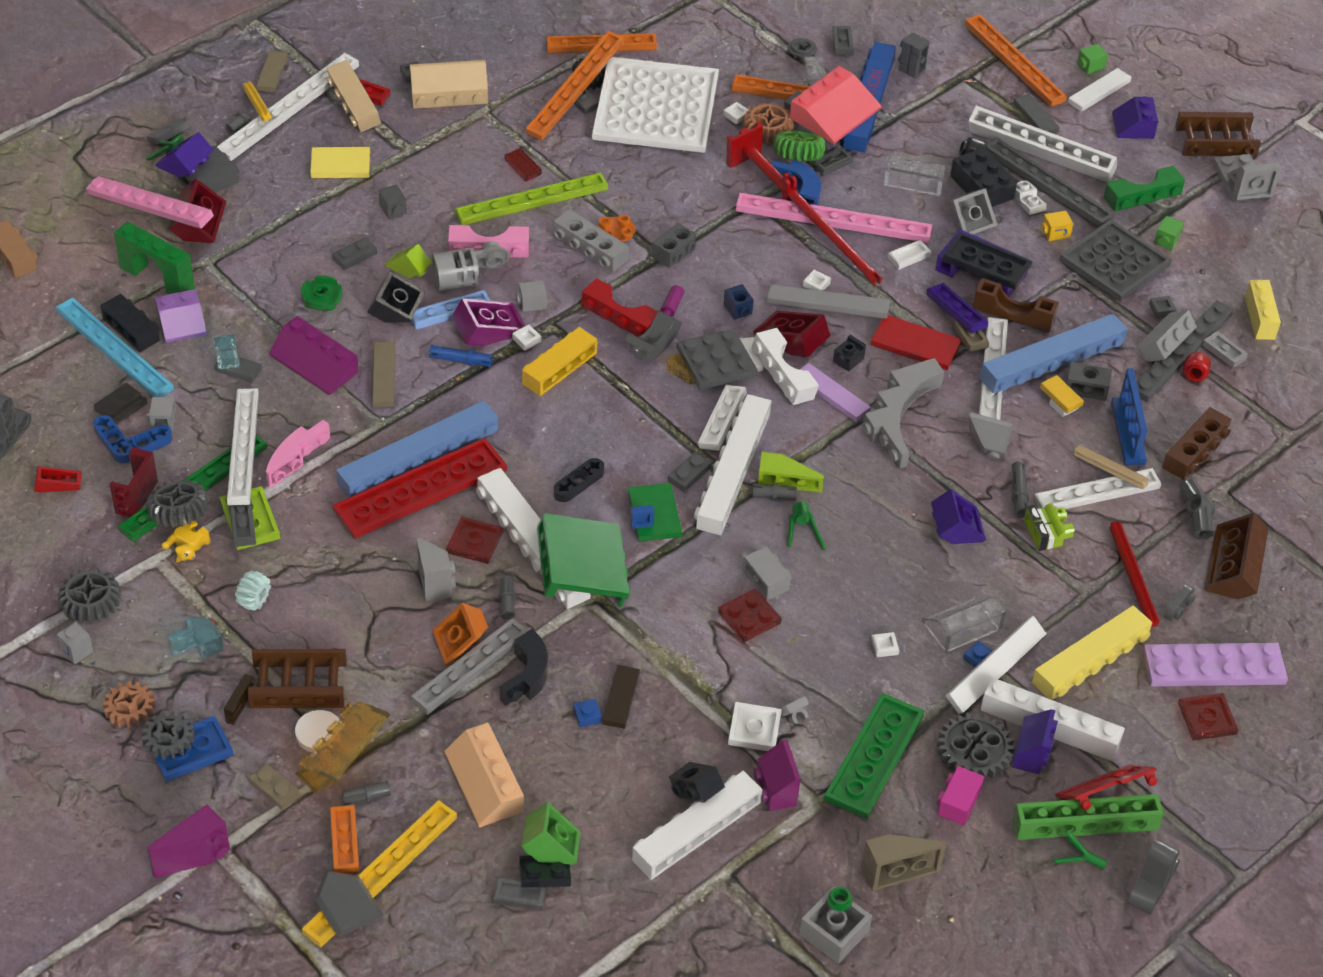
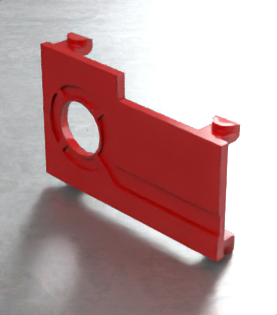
M1129 764L1055 793V796L1060 798V801L1078 800L1080 807L1083 810H1088L1091 807L1088 795L1113 785L1128 783L1142 776H1145L1146 783L1149 786L1156 785L1157 778L1154 771H1157V769L1151 766Z

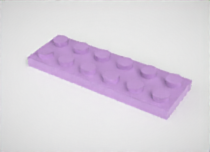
M1279 643L1144 644L1143 647L1150 686L1286 685L1288 680Z

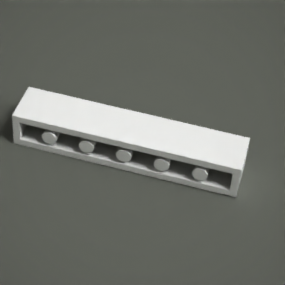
M992 677L984 693L980 711L1022 726L1026 716L1050 709L1056 710L1054 720H1057L1058 723L1053 739L1113 762L1123 737L1124 727Z
M744 771L738 775H732L724 784L725 788L705 803L693 802L689 809L683 813L676 814L666 825L657 827L647 838L637 841L633 846L632 861L650 880L654 879L759 805L763 789Z

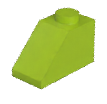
M417 243L394 254L385 265L407 278H412L416 275L418 277L424 275L432 261Z

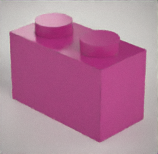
M958 766L955 773H950L946 780V791H941L936 803L940 805L938 815L965 826L982 790L985 776Z

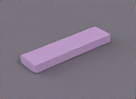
M810 363L800 369L809 371L818 383L817 395L855 422L864 417L865 413L870 412L871 407Z

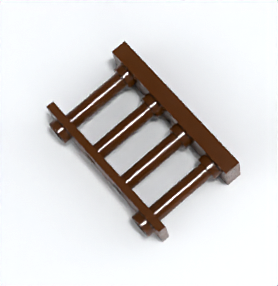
M1178 112L1175 124L1176 131H1185L1187 136L1182 155L1234 156L1251 154V156H1257L1261 140L1251 139L1249 134L1254 119L1253 112ZM1193 131H1204L1206 139H1195ZM1212 131H1222L1224 139H1214ZM1230 131H1241L1243 139H1232Z
M252 649L253 666L259 667L257 687L248 688L250 709L344 708V687L338 686L339 667H347L346 649ZM268 667H282L281 687H267ZM292 667H306L305 686L290 687ZM315 667H329L328 686H314Z

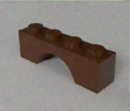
M984 278L981 279L975 291L973 302L974 309L1050 332L1059 305L1058 301L1041 296L1029 303L1015 301L1004 292L1000 283Z

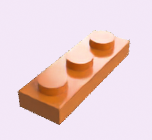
M355 805L330 807L334 871L345 874L359 872Z

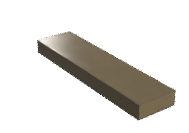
M374 342L373 407H394L395 342Z

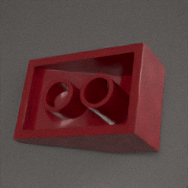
M775 311L753 331L754 335H756V333L777 328L787 341L784 351L790 355L803 358L812 355V352L823 345L831 336L825 315L789 311Z

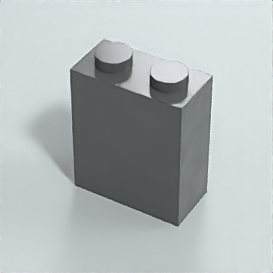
M216 146L208 155L210 159L204 164L200 165L199 163L196 166L198 168L196 172L190 176L185 174L182 177H178V180L184 186L197 178L216 193L239 182V169L235 163L228 159L226 153H222Z

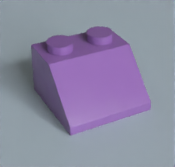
M196 289L155 297L157 314L166 343L207 335Z

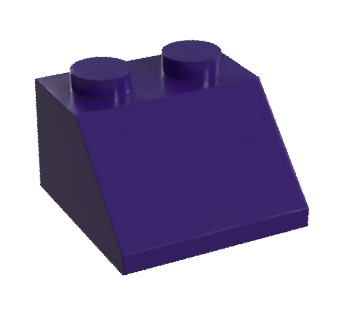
M1133 97L1112 111L1117 138L1154 139L1158 118L1153 97Z
M197 132L180 142L155 165L177 177H182L185 174L190 176L198 170L196 166L199 163L202 165L210 159L208 155L213 151V148L200 132Z
M950 489L931 502L932 516L937 525L936 532L941 539H945L951 544L977 543L986 540L977 506Z

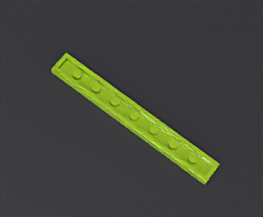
M600 172L455 208V214L461 225H468L608 190V183Z

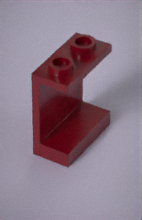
M132 447L129 452L133 472L132 480L128 486L113 481L109 484L115 514L131 517L144 506L151 491H153L158 483L153 452Z

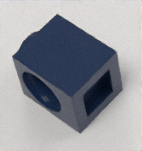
M743 284L725 289L723 304L734 320L752 314L754 299Z

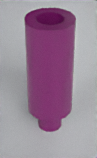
M678 285L672 286L660 311L673 317L684 296V289Z

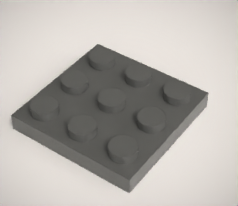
M735 329L677 342L676 348L699 390L755 377L758 374V369Z

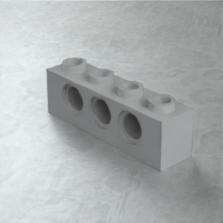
M570 209L553 221V236L612 273L629 260V246Z

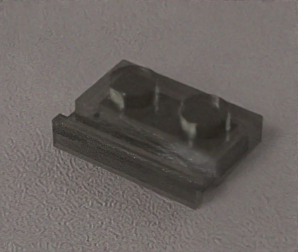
M126 382L95 403L94 409L100 415L110 416L117 425L147 405L148 402L145 396H141L139 391Z

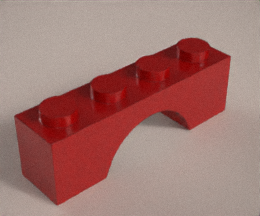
M597 278L582 291L581 306L634 334L636 337L643 335L649 329L658 311L647 305L629 308L617 304L612 298L613 287Z

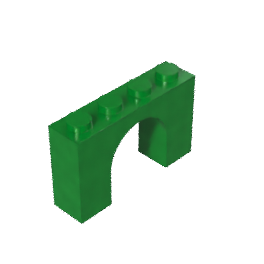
M128 221L114 232L119 266L122 270L136 276L149 265L148 257H150L163 274L167 294L195 289L189 253Z

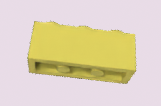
M1249 280L1245 301L1255 339L1275 340L1281 321L1270 280Z

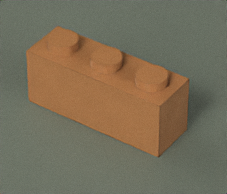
M8 220L0 222V259L14 278L36 270V260H38L35 250L29 248L27 240L24 237L21 238L17 227L12 226Z

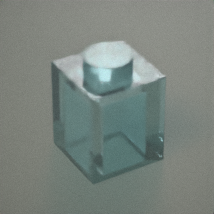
M235 334L214 337L219 370L240 367Z

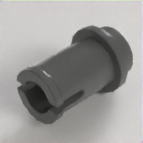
M238 112L236 117L225 125L226 130L232 135L235 134L242 126L248 124V115L245 112Z

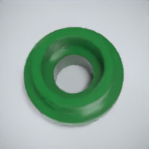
M844 887L834 888L829 892L827 898L828 905L833 910L839 912L848 910L853 901L851 893Z

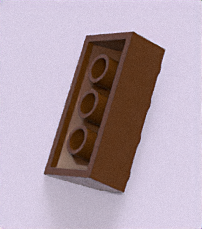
M1254 512L1217 525L1205 584L1207 592L1234 599L1257 594L1268 528Z

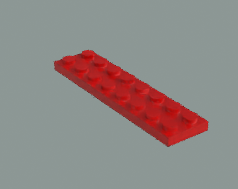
M483 438L333 504V511L351 536L356 539L478 484V477L498 468L505 472L507 471V464L487 439Z

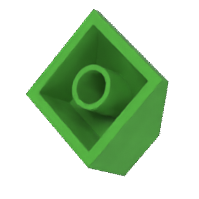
M546 802L526 816L521 847L538 862H561L573 865L577 862L581 831L549 802Z

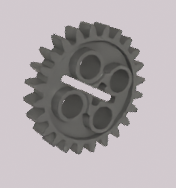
M967 712L964 719L958 714L956 721L950 718L949 723L944 724L942 731L940 730L937 741V747H939L938 755H942L941 762H948L947 769L954 767L956 771L957 767L960 766L985 776L984 781L986 775L994 779L995 773L1002 775L1003 769H1008L1009 763L1012 762L1015 747L1012 746L1013 738H1009L1010 731H1003L1004 724L997 726L996 718L988 721L987 714L983 719L979 717L978 712H976L975 717H971Z

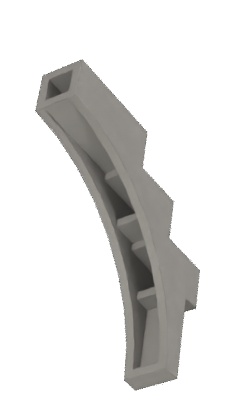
M935 358L890 371L889 389L878 392L877 401L875 402L876 410L865 413L864 423H862L864 434L868 435L872 442L880 440V444L886 448L890 459L896 463L899 469L907 467L910 453L902 438L900 430L901 418L916 399L931 390L941 387L943 383L944 371Z

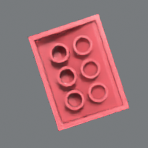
M838 66L791 101L790 119L835 144L880 110L881 105L853 73Z

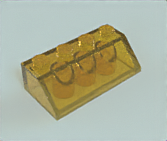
M361 701L354 705L348 704L340 712L342 717L328 726L326 729L328 734L324 738H319L312 746L314 751L310 755L306 754L299 761L298 765L300 768L295 774L315 793L336 783L389 718L390 714L387 711Z

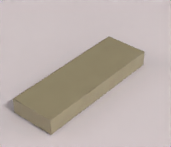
M269 51L256 85L257 91L276 92L288 60L287 52Z

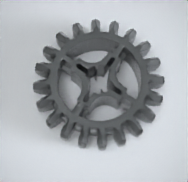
M183 480L179 482L173 481L169 484L164 483V486H158L157 490L151 491V495L148 497L147 509L152 521L156 522L157 525H164V527L172 526L173 528L181 525L183 527L185 524L191 525L192 521H199V517L204 516V512L208 510V497L203 486H200L198 482L192 483L191 480L186 482Z
M89 567L85 572L79 569L78 574L71 573L70 579H64L63 585H60L58 593L60 609H62L66 617H70L73 622L79 620L81 624L84 621H88L91 624L93 620L100 622L102 617L109 619V613H115L121 599L120 586L113 574L109 575L106 570L100 572L98 568L91 571Z

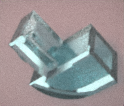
M204 618L186 619V628L167 635L170 650L174 656L193 647H196L202 659L224 650L222 635L211 621Z

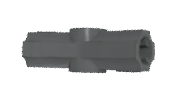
M1185 480L1180 485L1179 492L1186 501L1187 510L1192 513L1194 537L1197 539H1208L1214 533L1212 515L1215 512V504L1208 500L1196 480Z

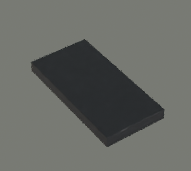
M961 232L944 253L942 261L1014 290L1032 266V261Z

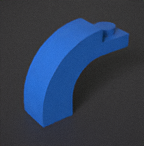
M772 160L771 164L782 176L788 173L789 177L793 175L796 177L799 194L809 204L819 206L821 181L813 169L793 160L791 165Z

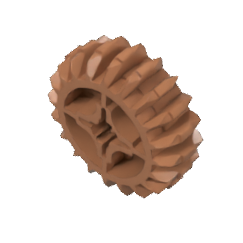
M763 102L762 105L756 104L755 107H750L743 119L744 128L746 127L748 130L754 128L755 123L758 121L763 125L762 142L766 143V145L768 143L774 145L777 133L788 130L793 131L794 129L793 120L790 119V110H785V106L779 107L778 104L772 105L771 102L770 104Z

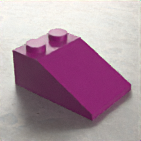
M462 298L452 315L466 345L485 346L512 338V333L525 327L515 305L511 302Z
M207 804L147 847L152 874L155 878L209 865L215 860L223 858L230 850L226 822Z

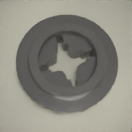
M798 38L788 44L789 55L794 56V59L801 58L802 60L806 58L809 60L810 57H815L817 46L811 40Z

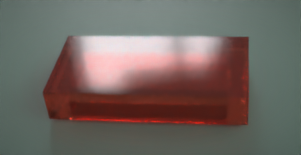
M521 148L505 154V161L525 181L542 175V169Z

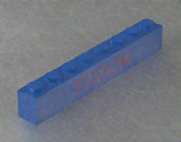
M874 42L873 49L869 48L867 56L869 60H865L860 82L881 104L894 63L896 46ZM878 111L841 138V140H844V149L866 152Z

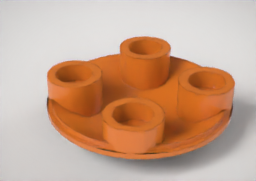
M628 215L610 218L601 217L597 227L622 242L631 239L636 230Z

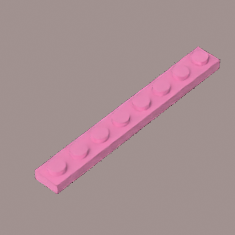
M97 176L85 188L89 195L200 229L214 216L210 209Z

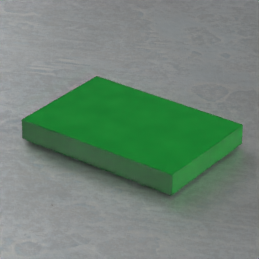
M671 483L628 487L631 508L653 505L654 526L636 528L638 542L682 537V529Z

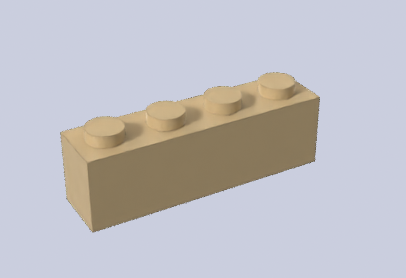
M346 59L326 68L329 75L326 77L328 84L336 89L334 93L338 101L342 100V107L345 113L351 115L349 119L353 127L357 126L360 133L381 124L378 111L348 60Z

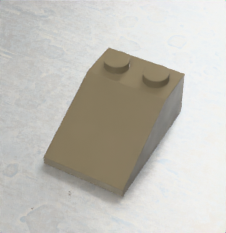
M893 834L874 836L866 840L861 868L871 890H879L940 872L946 844L944 841Z

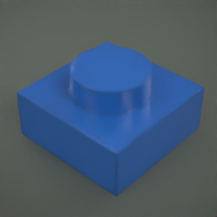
M653 505L631 508L630 523L632 529L654 526Z
M977 641L964 653L963 659L976 667L992 650L980 641Z
M596 699L573 703V710L579 727L602 723V716Z

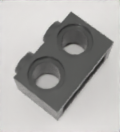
M680 223L675 224L652 242L651 257L670 268L675 263L680 262L688 253L694 251L696 247V233Z

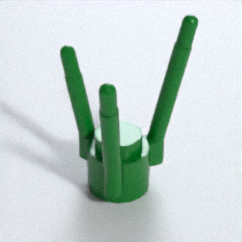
M795 503L792 507L793 514L789 515L790 525L787 546L791 547L795 522L800 525L810 522L821 548L825 550L826 546L814 521L813 514L810 513L808 503Z

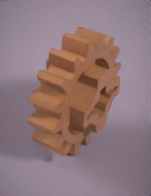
M128 681L126 686L118 683V689L111 687V694H105L106 701L103 702L105 717L109 718L111 724L117 722L119 728L127 724L128 729H131L134 723L139 727L141 720L149 721L148 715H154L153 708L156 707L154 693L149 691L148 685L141 688L139 681L135 685Z

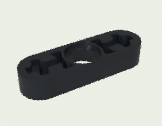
M591 458L554 485V498L559 502H568L603 477L604 462L598 458ZM577 477H581L585 481L577 483L574 481V479Z

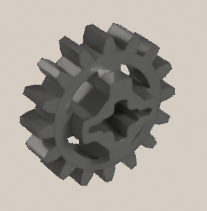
M171 711L170 715L166 716L165 712H162L160 718L155 715L152 716L153 722L146 721V728L142 729V743L145 746L146 752H152L154 758L161 755L162 760H165L170 755L172 759H175V754L177 753L183 756V749L190 750L191 742H195L194 726L191 725L189 718L184 720V714L182 713L175 716L174 711Z

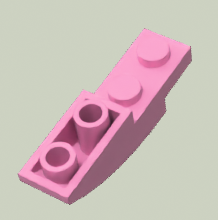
M322 420L309 430L301 426L280 444L272 455L266 469L268 487L271 488L275 484L282 482L284 478L293 472L298 471L303 466L304 456L309 455L314 449L331 439L329 423Z

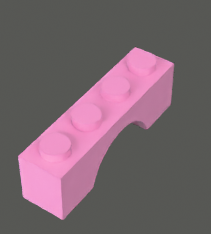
M449 225V251L473 247L474 251L482 250V246L485 243L496 241L499 243V246L504 247L509 252L510 257L529 258V227L509 226L504 233L498 236L485 237L476 234L469 225Z

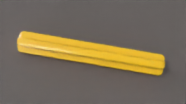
M251 81L243 83L244 91L261 120L264 122L271 120L270 111Z

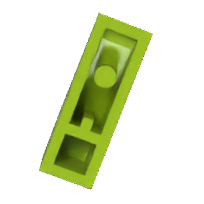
M762 452L758 484L773 485V483H777L779 486H797V490L822 493L824 475L784 454Z

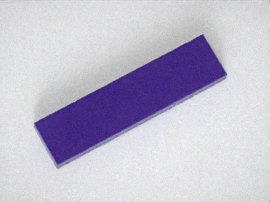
M944 283L927 289V296L970 333L988 327V320Z

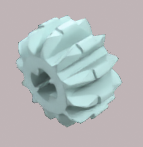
M251 570L249 573L246 572L243 578H240L239 585L236 586V602L248 610L255 611L257 608L260 609L262 604L266 602L267 596H269L268 593L271 589V585H269L270 579L257 571Z

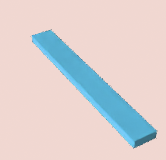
M73 297L56 307L59 315L151 396L163 397L174 390L172 383Z

